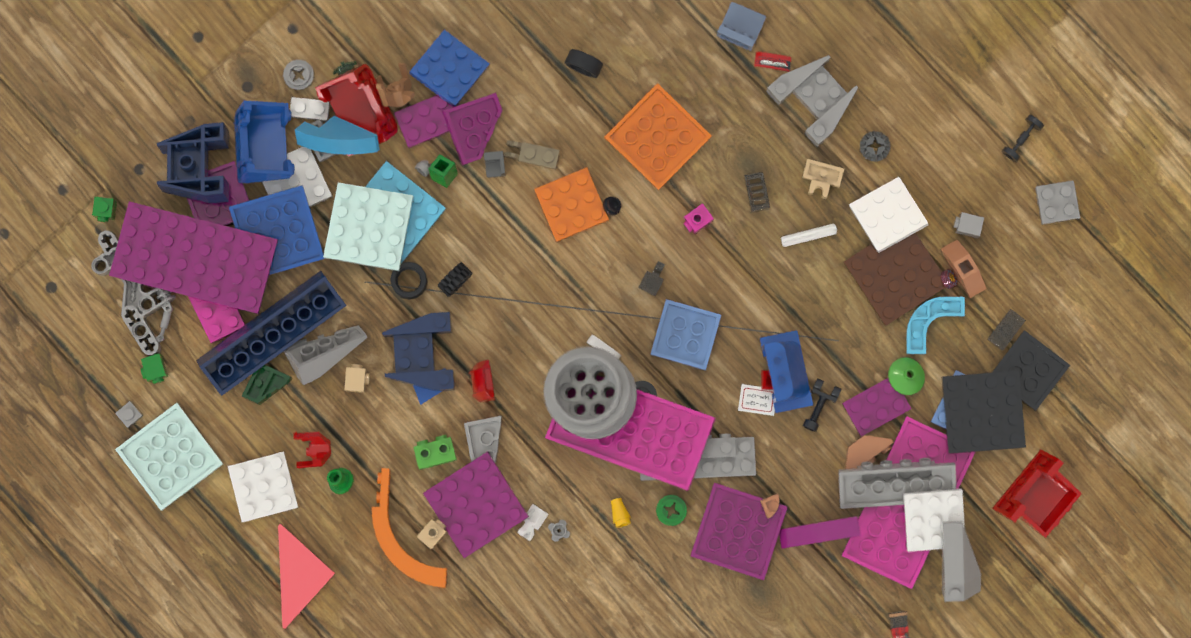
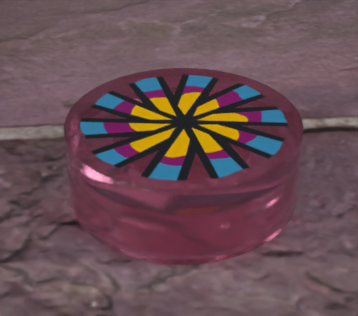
M951 269L941 273V280L946 288L952 289L958 285L956 275Z

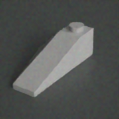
M358 325L338 330L331 336L324 337V334L319 335L316 340L308 342L306 339L300 340L287 348L284 353L295 375L305 385L325 374L367 338V335Z
M943 522L942 594L944 602L965 601L981 591V572L963 522Z

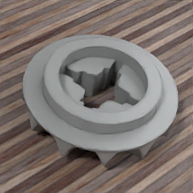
M293 60L285 67L283 77L285 83L290 88L304 90L311 85L314 79V72L311 65L306 61ZM293 70L297 72L303 71L302 76L305 80L300 78L294 79L296 76Z

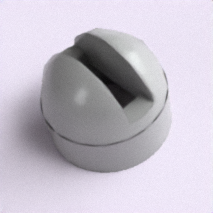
M422 160L415 166V169L424 177H427L430 173L429 167L431 164H428L427 160Z

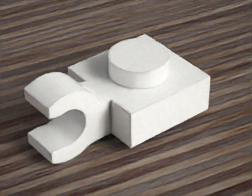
M532 504L527 512L529 517L523 520L525 523L518 531L519 535L529 541L534 536V528L538 530L548 516L546 512Z

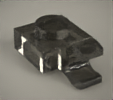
M658 261L652 273L646 271L638 288L656 296L664 281L659 276L665 264Z

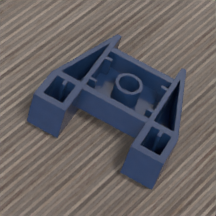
M224 122L203 124L157 143V147L162 154H167V180L157 181V185L163 193L206 203L229 202V183L225 177H208V150L229 149V130Z
M450 312L429 313L382 332L383 337H394L395 373L384 374L387 379L432 391L455 390L453 369L435 371L433 334L452 333Z

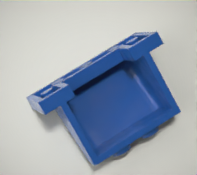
M798 331L759 338L763 357L767 358L774 391L772 400L775 413L813 406Z

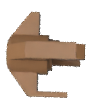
M398 63L402 78L389 84L387 88L384 86L381 75L376 78V89H378L383 106L402 107L415 96L414 92L410 91L412 84L405 63Z

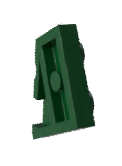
M264 365L252 374L242 397L261 405L291 382L292 377Z

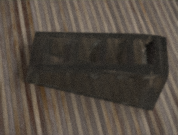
M763 172L744 175L751 213L770 210ZM760 178L761 182L750 183L749 181ZM762 186V189L751 191V187ZM763 193L761 197L753 198L752 196L753 194ZM764 200L765 202L763 204L754 205L755 201Z

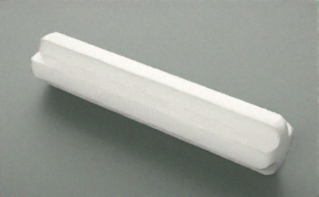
M830 224L782 236L781 242L783 247L834 235L837 233V228L835 224Z

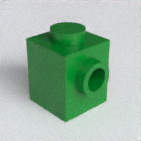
M440 154L429 167L431 180L445 188H448L458 175L455 162Z
M94 197L92 216L97 218L99 222L115 220L117 201L113 198Z
M158 353L141 359L143 368H140L143 379H147L148 382H153V384L164 382V378L168 377L162 355Z

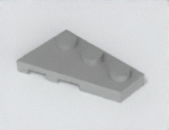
M502 416L464 423L471 462L484 453L489 452L496 463Z

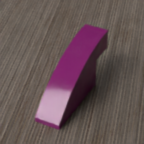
M858 516L780 529L779 532L781 549L861 536Z

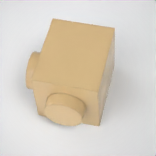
M351 364V368L346 367L344 389L346 392L365 393L366 385H369L370 373H367V370L362 368L363 365Z
M431 519L418 534L417 538L432 550L447 533L444 530L446 526L438 519L436 521Z

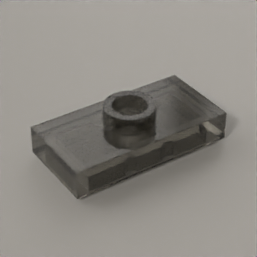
M1010 309L987 340L1003 351L1026 320Z

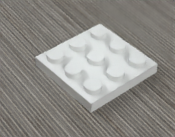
M305 147L287 154V159L291 160L295 166L294 174L289 179L263 182L268 195L303 185L310 207L332 197L311 149Z
M900 177L849 204L850 209L878 253L928 226L927 220Z
M285 452L228 466L242 522L299 508Z
M962 489L903 493L908 552L942 549L943 522L962 521L964 525Z

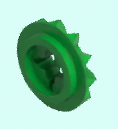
M667 495L658 502L656 514L663 524L675 526L685 519L687 507L680 497ZM674 503H676L675 510L679 513V515L672 514L669 518H667L668 511L663 507H671Z

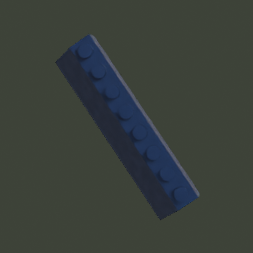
M319 271L196 361L200 369L222 396L339 312L346 304L323 272Z

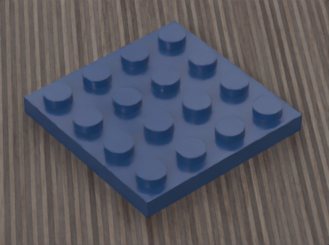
M303 185L229 206L235 229L278 239L269 275L325 259Z

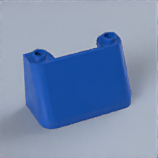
M244 100L237 109L234 117L238 183L289 179L294 174L295 166L291 160L287 159L285 126L291 120V110H289L288 103Z

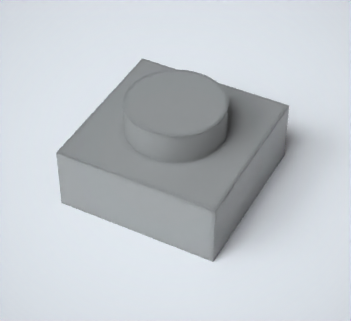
M131 401L115 413L127 428H130L143 417Z

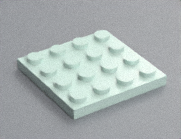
M338 183L323 257L399 271L414 196Z
M178 403L174 404L115 449L161 511L223 465V462Z

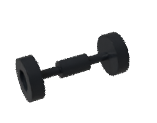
M1028 115L1025 119L1030 127L1023 131L1017 139V144L1014 148L1011 149L1005 146L1002 150V153L1014 162H1018L1020 156L1015 151L1025 143L1030 136L1031 130L1035 128L1041 131L1044 127V124L1032 115Z

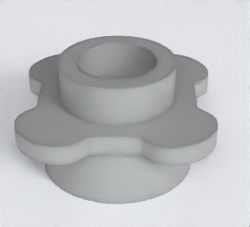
M560 520L556 524H549L548 529L552 533L553 541L557 542L563 537L568 538L570 536L565 520Z

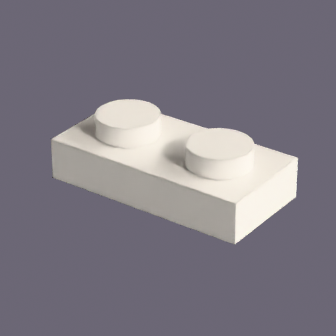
M292 97L290 106L291 117L328 121L330 102L325 103L321 100Z

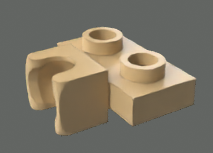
M807 159L802 178L811 180L808 195H812L816 188H820L822 190V198L827 199L830 186L840 187L844 168Z

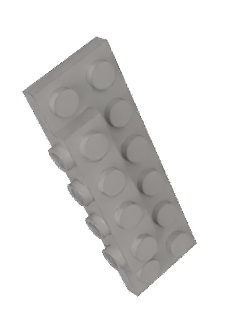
M719 434L720 438H712V435H710L694 478L756 476L754 437L735 438L731 437V434ZM640 473V481L657 480Z
M921 458L919 462L903 459L900 460V463L892 464V461L885 460L881 461L879 465H873L872 462H862L861 466H857V469L838 470L841 509L904 505L903 493L956 489L955 462L935 463L930 458Z

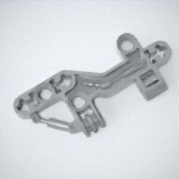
M103 231L99 234L98 242L105 253L95 258L91 266L92 270L100 276L110 274L119 240L110 231ZM107 236L111 238L110 242L114 246L113 248L106 243ZM100 262L106 263V268L103 271H98L97 269ZM121 279L124 283L122 319L145 354L152 356L160 353V342L164 341L163 335L165 329L168 328L173 311L170 302L176 298L175 295L171 296L170 291L158 288L145 293L143 284ZM156 294L158 295L156 298L162 301L158 304L157 301L153 298V296ZM151 300L152 307L145 310L143 307L144 302ZM163 308L164 313L160 324L161 332L156 337L146 318ZM129 311L135 312L133 316L138 321L137 323L128 317ZM144 326L146 328L145 334L138 336L137 329ZM148 339L151 344L155 345L153 347L154 351L147 350L149 345L144 340Z

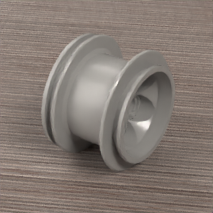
M580 347L566 352L551 366L545 379L544 399L549 413L559 425L576 436L587 439H599L616 433L629 421L635 409L637 389L634 378L628 368L613 354L596 347ZM585 372L586 378L583 381H578V374ZM604 372L605 378L602 381H597V374ZM575 389V397L568 398L569 390ZM614 389L613 397L607 398V390ZM592 390L597 393L593 396V399L588 396ZM603 405L605 407L604 413L597 415V407ZM579 406H585L586 410L582 415L577 414Z

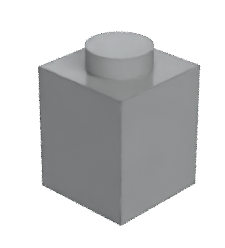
M962 212L959 217L956 216L953 226L956 228L955 233L979 238L984 217Z

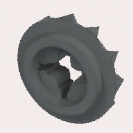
M872 131L861 139L860 151L867 160L877 162L883 160L889 154L891 145L888 137L882 132ZM874 138L877 144L883 145L877 149L876 154L874 148L867 147L873 144Z

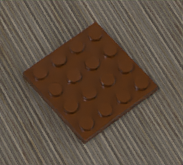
M916 233L880 253L871 244L843 262L884 326H887L950 285Z

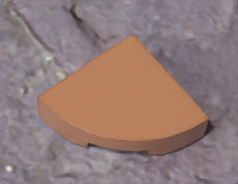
M778 493L760 501L767 519L772 517L779 507L780 499Z

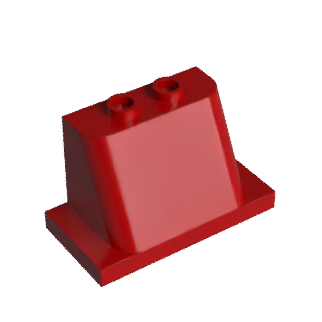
M1040 449L992 509L1014 523L1020 518L1038 534L1046 538L1059 525L1060 520L1071 510L1072 505L1082 493L1058 471L1064 463L1059 458Z

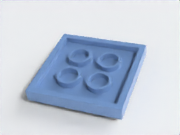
M666 299L650 355L706 371L721 315Z

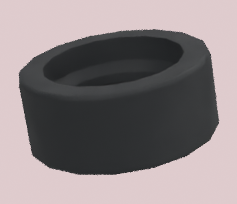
M571 49L565 60V64L569 68L591 78H597L603 67V63L600 60L576 49Z
M413 262L401 263L400 270H393L390 278L391 286L395 293L401 298L409 300L422 295L426 290L428 282L423 268ZM409 269L414 270L420 276V285L411 292L402 290L398 285V277L401 272Z

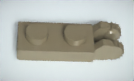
M507 140L506 145L520 148L521 150L520 155L505 152L504 157L515 159L522 163L556 169L560 150Z

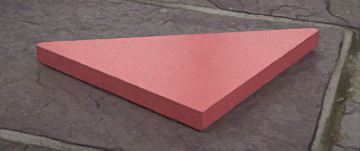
M279 524L282 627L286 629L335 573L282 524Z

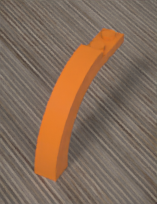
M382 468L381 472H378L377 483L381 484L380 492H377L376 503H380V507H372L373 527L382 550L400 571L412 579L427 585L446 588L447 568L432 567L415 560L403 550L396 540L389 520L391 469Z

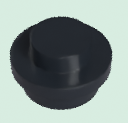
M607 197L603 201V208L607 214L613 216L620 212L621 202L616 197Z

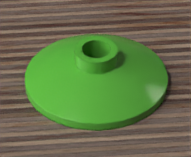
M899 358L889 368V382L898 393L913 395L922 389L925 382L924 370L914 359ZM907 372L911 374V378L907 376Z

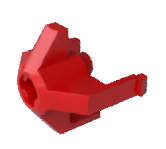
M319 431L293 433L294 439L311 441L309 442V447L306 448V456L312 457V460L296 462L297 468L322 467L331 457V442Z

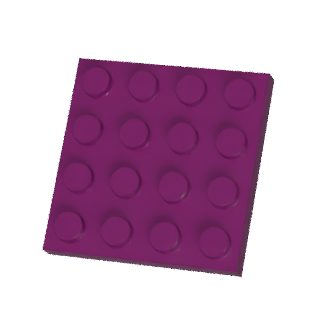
M489 452L484 453L423 493L439 520L446 526V531L463 558L471 555L529 517Z
M714 483L690 556L764 580L787 506L779 504L776 513L767 519L760 502L763 498Z

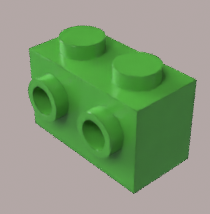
M442 435L435 437L436 441L428 443V440L416 442L417 446L413 448L419 470L457 461L452 438Z

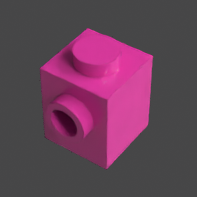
M702 203L684 216L685 222L683 225L689 232L693 231L696 234L713 222L714 218Z

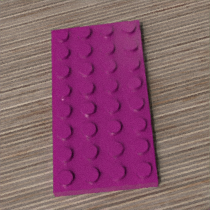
M129 201L109 276L259 314L278 239Z

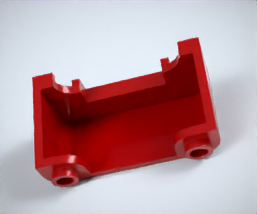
M367 64L358 66L315 87L319 100L325 103L330 102L337 117L376 134L379 144L386 142L398 132L396 121L389 107L382 104L378 89H376L377 81Z

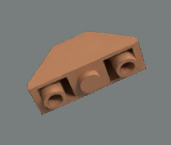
M958 240L940 249L969 298L987 289L978 267Z
M862 436L847 448L845 469H857V466H861L862 462L873 463L877 460L875 458L877 454L881 452L884 455L892 448L890 446L893 443L892 439Z

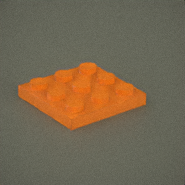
M587 167L534 189L556 242L609 221Z

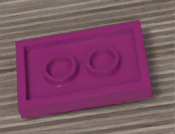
M436 95L394 112L408 148L449 133L442 111L453 108V106Z
M889 378L842 403L860 437L911 409L905 396L898 393L891 386Z

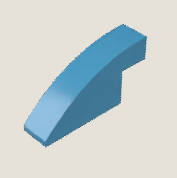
M336 116L330 118L319 128L303 122L295 129L297 145L319 152L345 155L374 153L380 150L376 134Z

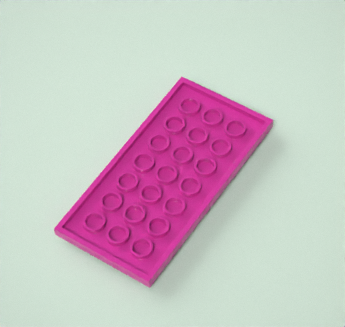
M579 373L577 380L583 381L586 378V373ZM597 375L596 379L597 381H602L604 377ZM575 389L569 390L568 398L575 397ZM614 389L607 390V398L613 397ZM592 390L588 396L593 399V396L597 393ZM637 390L634 412L625 426L616 433L599 439L582 438L572 434L552 418L545 438L689 491L716 418ZM603 405L598 406L596 414L604 413L605 407ZM585 406L577 408L578 415L584 414Z
M906 416L886 460L892 461V464L900 463V460L903 459L919 462L921 458H930L935 463L955 462L956 489H959L975 452L948 454L946 434ZM904 505L864 507L858 519L861 536L850 537L841 556L912 589L930 550L907 551Z

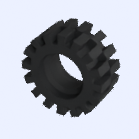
M460 262L440 281L438 287L450 297L473 273Z

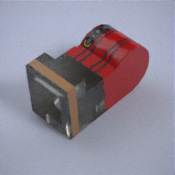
M907 611L888 613L892 638H909Z

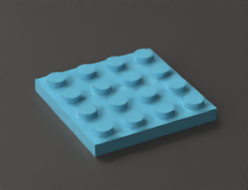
M386 161L366 187L414 196L401 263H403L446 208Z

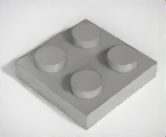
M1074 180L1035 187L1041 225L1080 219Z

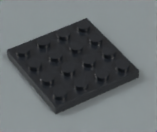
M1019 371L941 377L948 454L1026 448Z

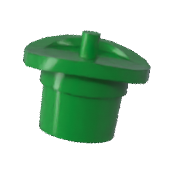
M345 468L333 469L328 473L327 481L331 491L341 495L350 490L354 482V476L351 471Z

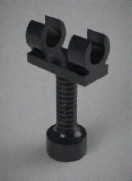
M817 378L811 393L819 396L818 402L811 418L805 419L803 423L804 428L813 432L818 430L819 424L817 420L826 400L836 403L841 392V388L837 386L834 387L831 396L821 392L820 389L824 381Z

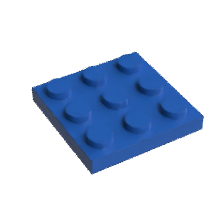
M444 30L410 70L409 74L451 106L456 107L489 67L490 63Z

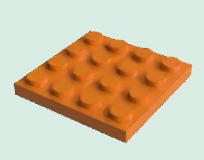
M657 83L604 138L659 191L704 146L712 135Z

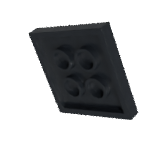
M1024 330L992 373L1019 371L1022 402L1036 411L1070 367V364Z

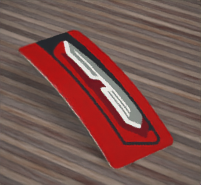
M756 52L754 66L789 72L792 58L784 55Z

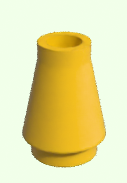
M622 498L611 500L613 524L616 525V528L631 524V516L623 504Z

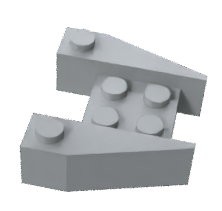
M829 55L781 75L766 90L778 105L791 94H794L810 111L817 121L804 134L816 147L820 146L832 135L858 89L855 86L847 93L823 67L829 62L831 58Z

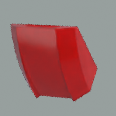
M490 361L478 362L468 373L471 375L472 397L480 403L495 401Z

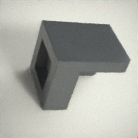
M503 151L485 152L484 160L487 178L506 176Z

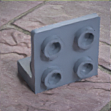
M731 2L725 18L717 31V37L752 51L766 16Z

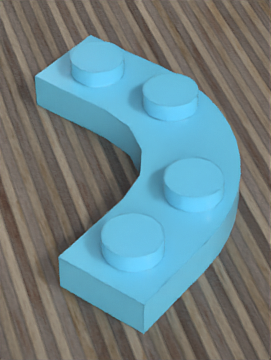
M937 297L926 301L918 307L907 325L906 354H926V333L930 323L936 318L944 316L964 317L965 297Z

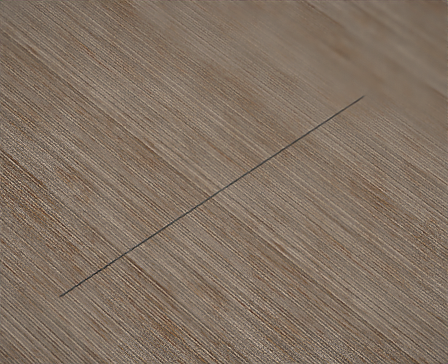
M365 282V283H372V284H380V285L391 286L390 284H382V283H374V282ZM399 286V287H403V288L417 289V288H415V287ZM426 289L428 291L443 292L438 290ZM454 293V294H460V295H468V296H476V297H484V298H493V299H501V300H508V301H516V302H524V303H532V304H541V305L557 306V307L572 308V309L574 308V309H582V310H589V311H597V312H605V313H613V314H622V315L638 316V317H645V318L661 319V318H656V317H648V316H640V315H632V314H623V313H615V312H608V311H600V310H592V309H584V308H575V307L559 306V305L544 304V303H534V302H527V301H519V300H511V299H503V298H494V297H486V296L463 294V293ZM718 325L719 327L742 329V330L744 329V328H737V327H729V326H721V325ZM744 329V330H751V331H759V332H767V333L781 334V333H777V332H769V331H761V330ZM802 335L800 336V337H807V338H815V339L839 341V340L825 339V338H817V337H810V336H802Z

